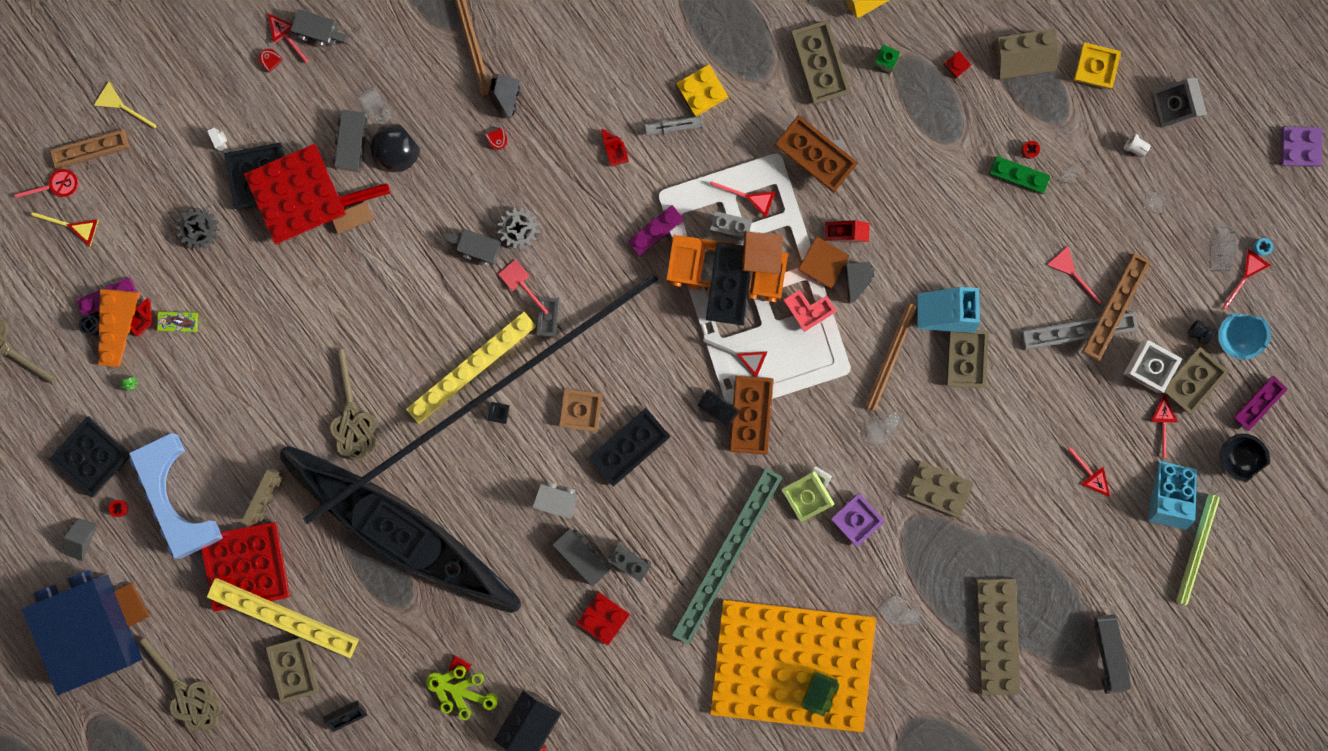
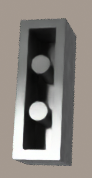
M342 110V114L338 116V126H340L339 134L337 133L335 137L337 151L333 154V164L339 170L361 172L368 124V115L365 112Z
M569 528L553 546L593 587L610 571L608 567L610 564L603 556L599 558L595 554L597 550L591 543L588 542L586 544L581 539L583 535L576 528L574 530Z

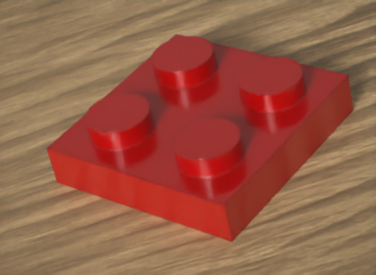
M599 591L577 624L608 646L630 616V613Z

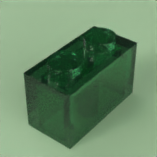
M814 669L801 703L802 708L823 717L826 712L829 713L833 703L831 698L833 694H837L840 685L837 677Z

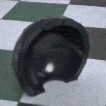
M388 124L380 128L373 136L371 142V154L375 163L383 170L392 173L402 172L410 168L417 161L420 153L419 146L401 124Z
M1247 433L1236 434L1228 438L1222 445L1219 454L1220 465L1224 472L1233 480L1243 483L1248 482L1271 462L1270 454L1265 444L1256 436Z

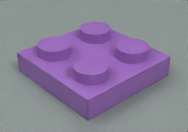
M1281 128V166H1322L1323 128Z
M857 493L830 518L856 547L863 543L885 522L860 493Z

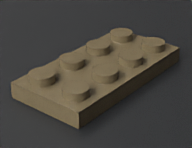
M826 20L791 31L813 105L849 95L851 91L829 21Z

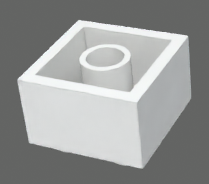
M1144 340L1140 342L1123 375L1156 393H1164L1182 358L1149 340Z

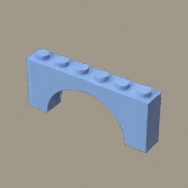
M171 433L129 454L132 458L130 459L131 465L138 472V481L146 491V500L153 507V516L156 521H159L161 526V535L168 542V551L172 557L181 559L223 539L216 521L192 523L178 515L171 506L166 492L167 474L174 460L185 452L179 436Z

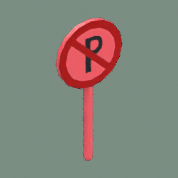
M59 169L50 176L48 186L18 193L14 197L18 198L51 189L57 196L68 197L77 190L78 178L71 170Z

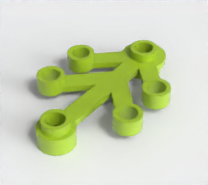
M457 666L455 670L443 675L437 672L431 673L426 679V685L429 690L437 693L442 704L441 711L443 713H450L453 709V703L448 700L444 690L451 692L459 708V718L461 720H468L471 716V710L466 706L462 697L482 704L486 710L496 708L498 698L495 694L488 693L483 696L465 689L472 685H481L484 681L482 673L477 672L472 677L456 684H451L447 681L455 677L458 679L463 678L466 674L464 666ZM458 669L463 671L462 675L457 673ZM479 676L481 681H476L475 677ZM437 680L439 685H434L432 681ZM486 701H491L493 705L488 706ZM448 704L450 709H445L444 705ZM462 711H466L468 716H463Z

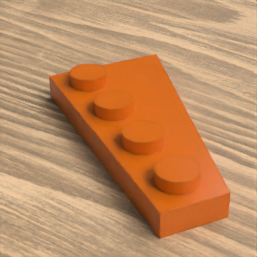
M100 289L99 366L119 367L121 365L126 347V339L128 333H130L133 315H135L137 300L141 292Z

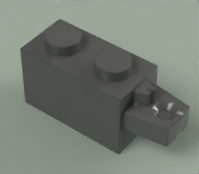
M300 9L297 10L291 29L297 39L305 42L309 39L314 41L315 45L325 47V45L332 47L336 42L346 44L348 40L346 34L339 32L340 29L335 20Z
M464 229L463 233L459 232L458 236L448 233L446 237L447 242L455 244L453 249L460 252L461 257L469 260L474 257L479 259L478 263L488 267L489 264L495 265L502 243L467 229Z

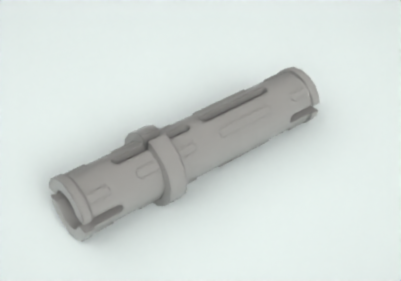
M701 115L671 121L664 119L662 122L645 124L646 136L662 133L668 135L669 132L703 128V119ZM692 123L687 125L676 126L678 124ZM672 126L668 128L656 129L658 127Z

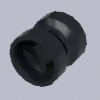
M92 315L83 316L79 321L80 330L85 334L98 335L99 317Z
M1196 320L1190 326L1187 336L1192 339L1196 338L1200 344L1206 345L1212 339L1215 329L1210 326L1205 327L1202 321Z

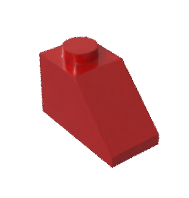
M857 220L825 222L824 241L869 242L870 223Z

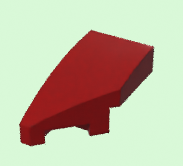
M601 129L610 166L628 163L629 159L625 144L621 141V138L608 133L605 129Z
M148 297L136 308L137 311L131 321L130 330L137 337H140L152 324L151 300Z

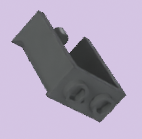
M619 541L608 557V561L641 582L650 569L652 561L649 559L647 562L636 556L635 552H630L622 547L623 542Z

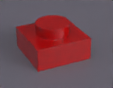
M958 51L944 63V66L956 79L971 64Z

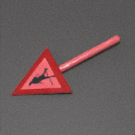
M268 13L273 42L275 43L282 37H285L303 61L308 63V59L287 35L291 32L293 24Z
M1163 394L1150 422H1162V458L1165 459L1166 423H1178L1165 394Z
M1069 447L1068 451L1090 475L1081 485L1110 497L1104 466L1093 474L1073 449Z

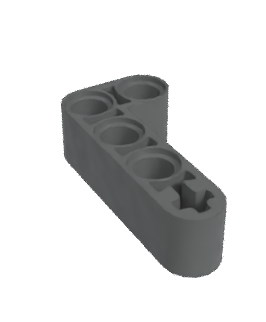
M1115 614L1095 616L1094 625L1105 676L1102 677L1104 693L1126 692L1131 688V681L1117 617Z

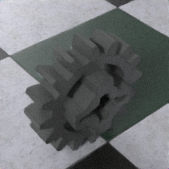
M196 207L195 211L189 209V214L182 213L184 219H178L177 221L181 223V226L176 227V229L181 230L177 234L178 237H183L181 242L183 244L188 243L187 247H195L197 250H200L201 246L205 249L208 248L207 243L213 245V237L218 238L215 231H220V228L215 227L219 221L213 220L214 214L210 213L208 215V210L204 209L202 211L199 207ZM192 225L199 226L204 232L197 231Z

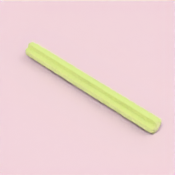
M1209 494L1176 599V602L1179 604H1188L1218 506L1219 496Z

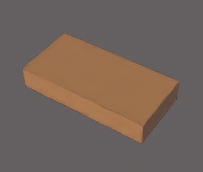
M363 202L345 210L347 215L333 220L337 233L342 234L373 221L374 217L368 203Z

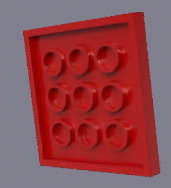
M315 143L244 174L275 245L347 215Z
M277 522L220 532L223 539L202 548L209 591L214 580L217 578L269 601L290 597ZM211 599L213 612L232 609Z

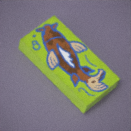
M158 312L157 331L198 332V313Z

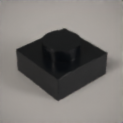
M491 402L487 421L507 424L510 405Z

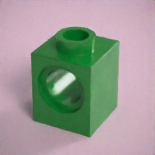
M882 45L873 67L891 74L900 51Z

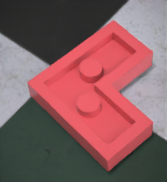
M801 290L783 300L803 332H806L837 312L827 295L811 306Z

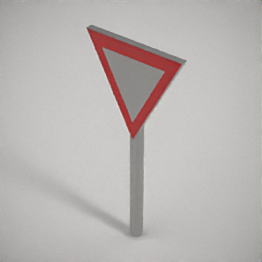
M702 339L704 343L739 357L755 377L758 376L767 352L738 353L707 339Z

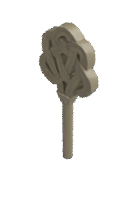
M0 318V354L9 355L53 384L57 379L55 376L13 349L10 342L5 339L9 333V325L6 320Z
M345 349L337 350L346 403L344 404L343 416L337 417L331 422L330 431L337 439L336 447L338 453L342 456H348L353 461H362L377 446V440L374 435L377 428V420L374 415L368 412L360 413L356 403L353 402ZM365 419H367L370 422V426L367 424ZM355 435H356L357 438H358V441H357V442H354V436H355Z
M146 637L142 639L139 643L173 683L172 686L177 697L171 701V714L176 719L183 720L190 731L197 732L200 729H213L218 723V715L222 711V705L218 699L213 697V688L210 683L201 680L190 685L187 681L179 679Z

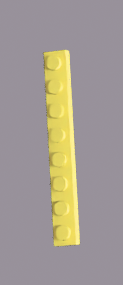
M523 312L406 410L420 424L537 326Z
M217 578L214 580L207 598L348 658H351L359 641L356 637Z

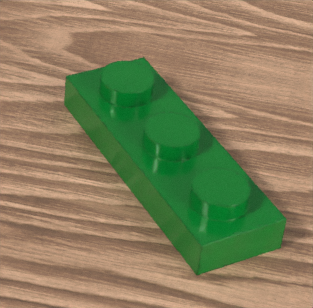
M999 156L995 157L989 173L991 176L1040 194L1045 193L1051 176Z

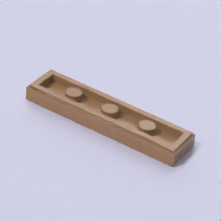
M121 129L49 151L54 168L60 169L130 149L125 130Z

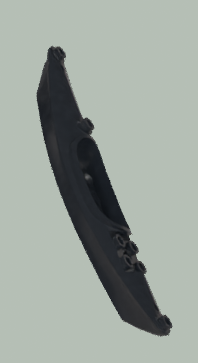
M287 446L280 452V459L283 464L321 505L361 478V476L295 447ZM369 481L327 510L359 539L408 571L486 606L509 613L517 612L520 609L521 600L470 550L422 512L378 485ZM450 565H457L458 572L455 571L453 573Z

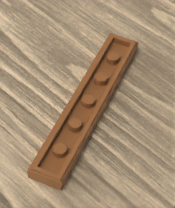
M1136 253L1132 254L1081 352L1082 354L1097 362L1101 360L1151 263L1150 260Z

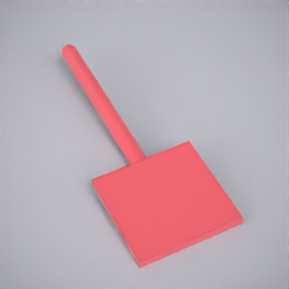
M516 259L498 274L512 291L520 285L545 314L548 313L545 307L523 283L530 275Z

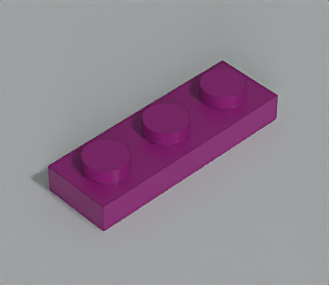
M671 205L628 240V242L639 256H642L681 224L684 218Z
M132 278L124 279L103 288L137 292ZM100 290L76 300L83 316L94 315L100 312Z
M1271 376L1232 418L1242 428L1249 431L1288 388L1275 376Z

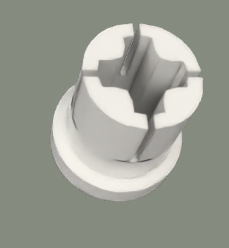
M1134 133L1127 140L1124 150L1127 152L1131 151L1143 158L1151 145Z

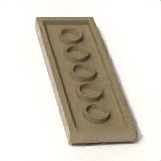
M976 579L980 694L982 696L1020 694L1016 579Z

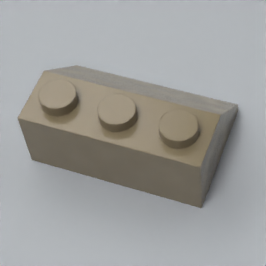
M1055 29L998 37L993 42L999 80L1055 72L1057 70L1058 43Z

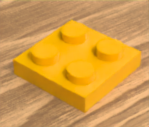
M1084 42L1081 47L1073 81L1111 90L1121 51Z
M710 64L676 83L695 117L728 99L727 93Z

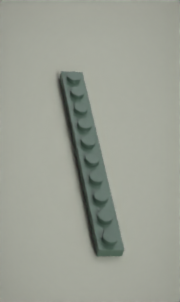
M765 467L672 636L688 645L690 644L783 478L782 476Z

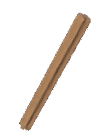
M455 0L482 96L488 95L490 85L466 0Z
M911 303L906 305L865 405V408L871 411H875L917 310V306Z

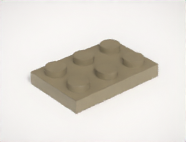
M976 330L975 333L949 331L946 386L986 388L989 331Z
M1197 347L1173 375L1164 394L1188 415H1192L1229 371L1204 349Z
M919 461L905 496L960 518L974 483Z
M274 468L266 471L241 523L249 526L263 520L266 511H264L265 507L272 502L275 495L273 491L275 487H279L283 480L281 476L282 470Z
M299 637L266 647L281 703L320 692L304 638Z

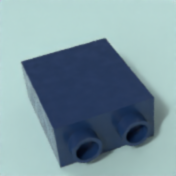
M91 570L82 572L67 579L71 589L59 593L56 585H52L32 593L36 603L22 609L57 696L143 660L131 629L128 627L109 575L94 579Z

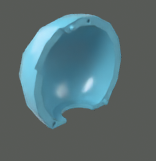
M1232 313L1220 326L1218 331L1219 343L1229 356L1239 360L1251 359L1258 356L1268 347L1271 339V329L1266 319L1262 317Z

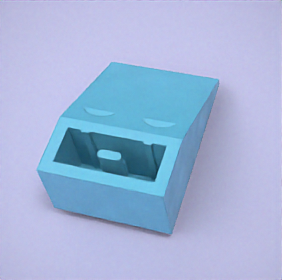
M956 287L917 295V329L976 332L980 323L979 288Z
M1162 461L1158 462L1149 504V522L1185 530L1195 522L1197 469Z

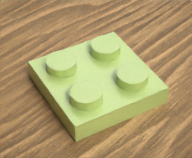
M815 471L781 489L800 522L834 505L833 500Z

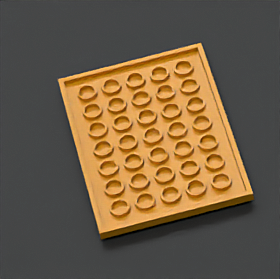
M723 599L710 715L863 733L876 617Z

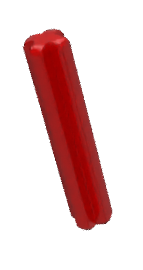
M385 183L339 196L343 207L390 194L391 190L389 185Z

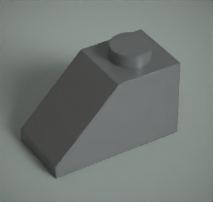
M870 262L845 265L849 303H854L872 281L874 267L870 266Z

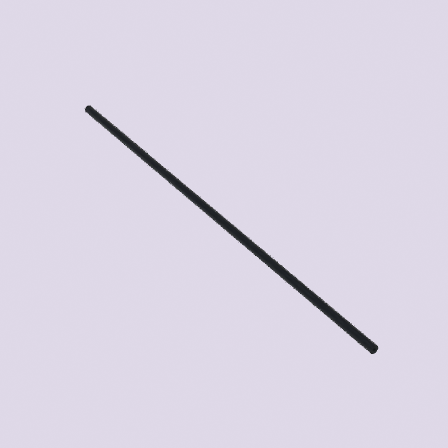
M653 274L306 515L303 518L306 524L312 522L655 283L658 280L657 276Z

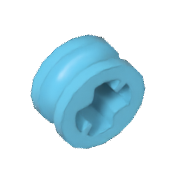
M1267 238L1258 239L1253 244V251L1259 256L1268 255L1273 251V243ZM1266 244L1267 248L1260 250L1259 246Z

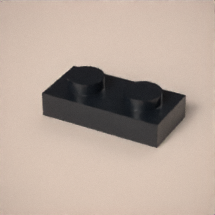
M710 389L706 390L697 405L727 427L731 426L740 411Z
M357 700L324 716L323 719L330 730L335 732L368 715L365 707Z

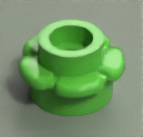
M135 377L120 380L121 386L119 388H124V391L136 388L135 385L139 382H136Z

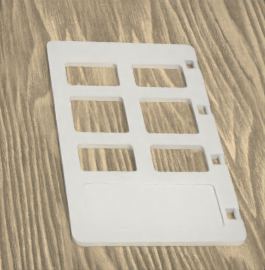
M779 154L762 157L666 188L659 194L663 212L673 205L682 216L684 213L721 202L726 214L741 217L736 197L739 195L710 185L711 181L745 194L770 185H776L785 209L784 213L753 222L750 232L767 233L789 226L792 230L801 261H803L811 246L783 158ZM683 222L670 232L672 240L674 235L687 236ZM719 234L704 238L743 245L744 240ZM798 268L785 272L783 287L806 280L809 283L815 302L827 295L824 285L798 271ZM700 287V290L689 289L705 339L738 353L767 352L757 377L774 378L772 399L845 376L850 372V364L833 314L806 332H803L794 316L779 321L775 320L770 303L764 301V297L757 296V299H754L762 323L761 326L721 338L716 322L705 320L709 299L705 288ZM705 323H712L714 333L708 334ZM706 343L724 400L733 405L735 375L755 376L739 357ZM730 378L733 389L726 391L723 380Z

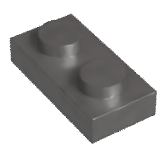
M540 297V303L548 313L545 314L539 308L538 336L556 337L559 298Z

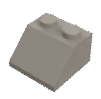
M1197 78L1184 79L1152 91L1162 128L1207 115Z
M547 481L546 484H541L533 508L570 519L573 516L579 495L575 493L576 490L564 487V490L556 488L557 484Z

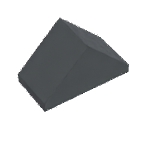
M78 518L64 537V554L83 561L97 525Z

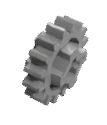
M522 207L520 212H517L516 208H513V213L507 210L506 214L508 216H501L503 223H498V226L502 228L498 233L504 235L501 240H508L506 245L509 247L513 244L514 249H517L518 245L524 249V244L526 243L532 246L530 241L537 240L534 234L540 233L535 229L540 226L539 223H534L537 219L536 216L530 217L531 211L528 210L524 213V208ZM520 216L527 218L530 222L524 223L521 221ZM513 218L511 225L507 226L509 220ZM517 224H520L521 227H524L521 229L520 233L514 230L515 228H517ZM527 231H531L530 235L525 239L524 236ZM508 235H515L517 241L512 240Z

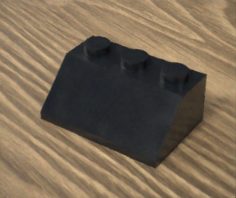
M523 690L494 741L506 751H540L562 713L535 692Z

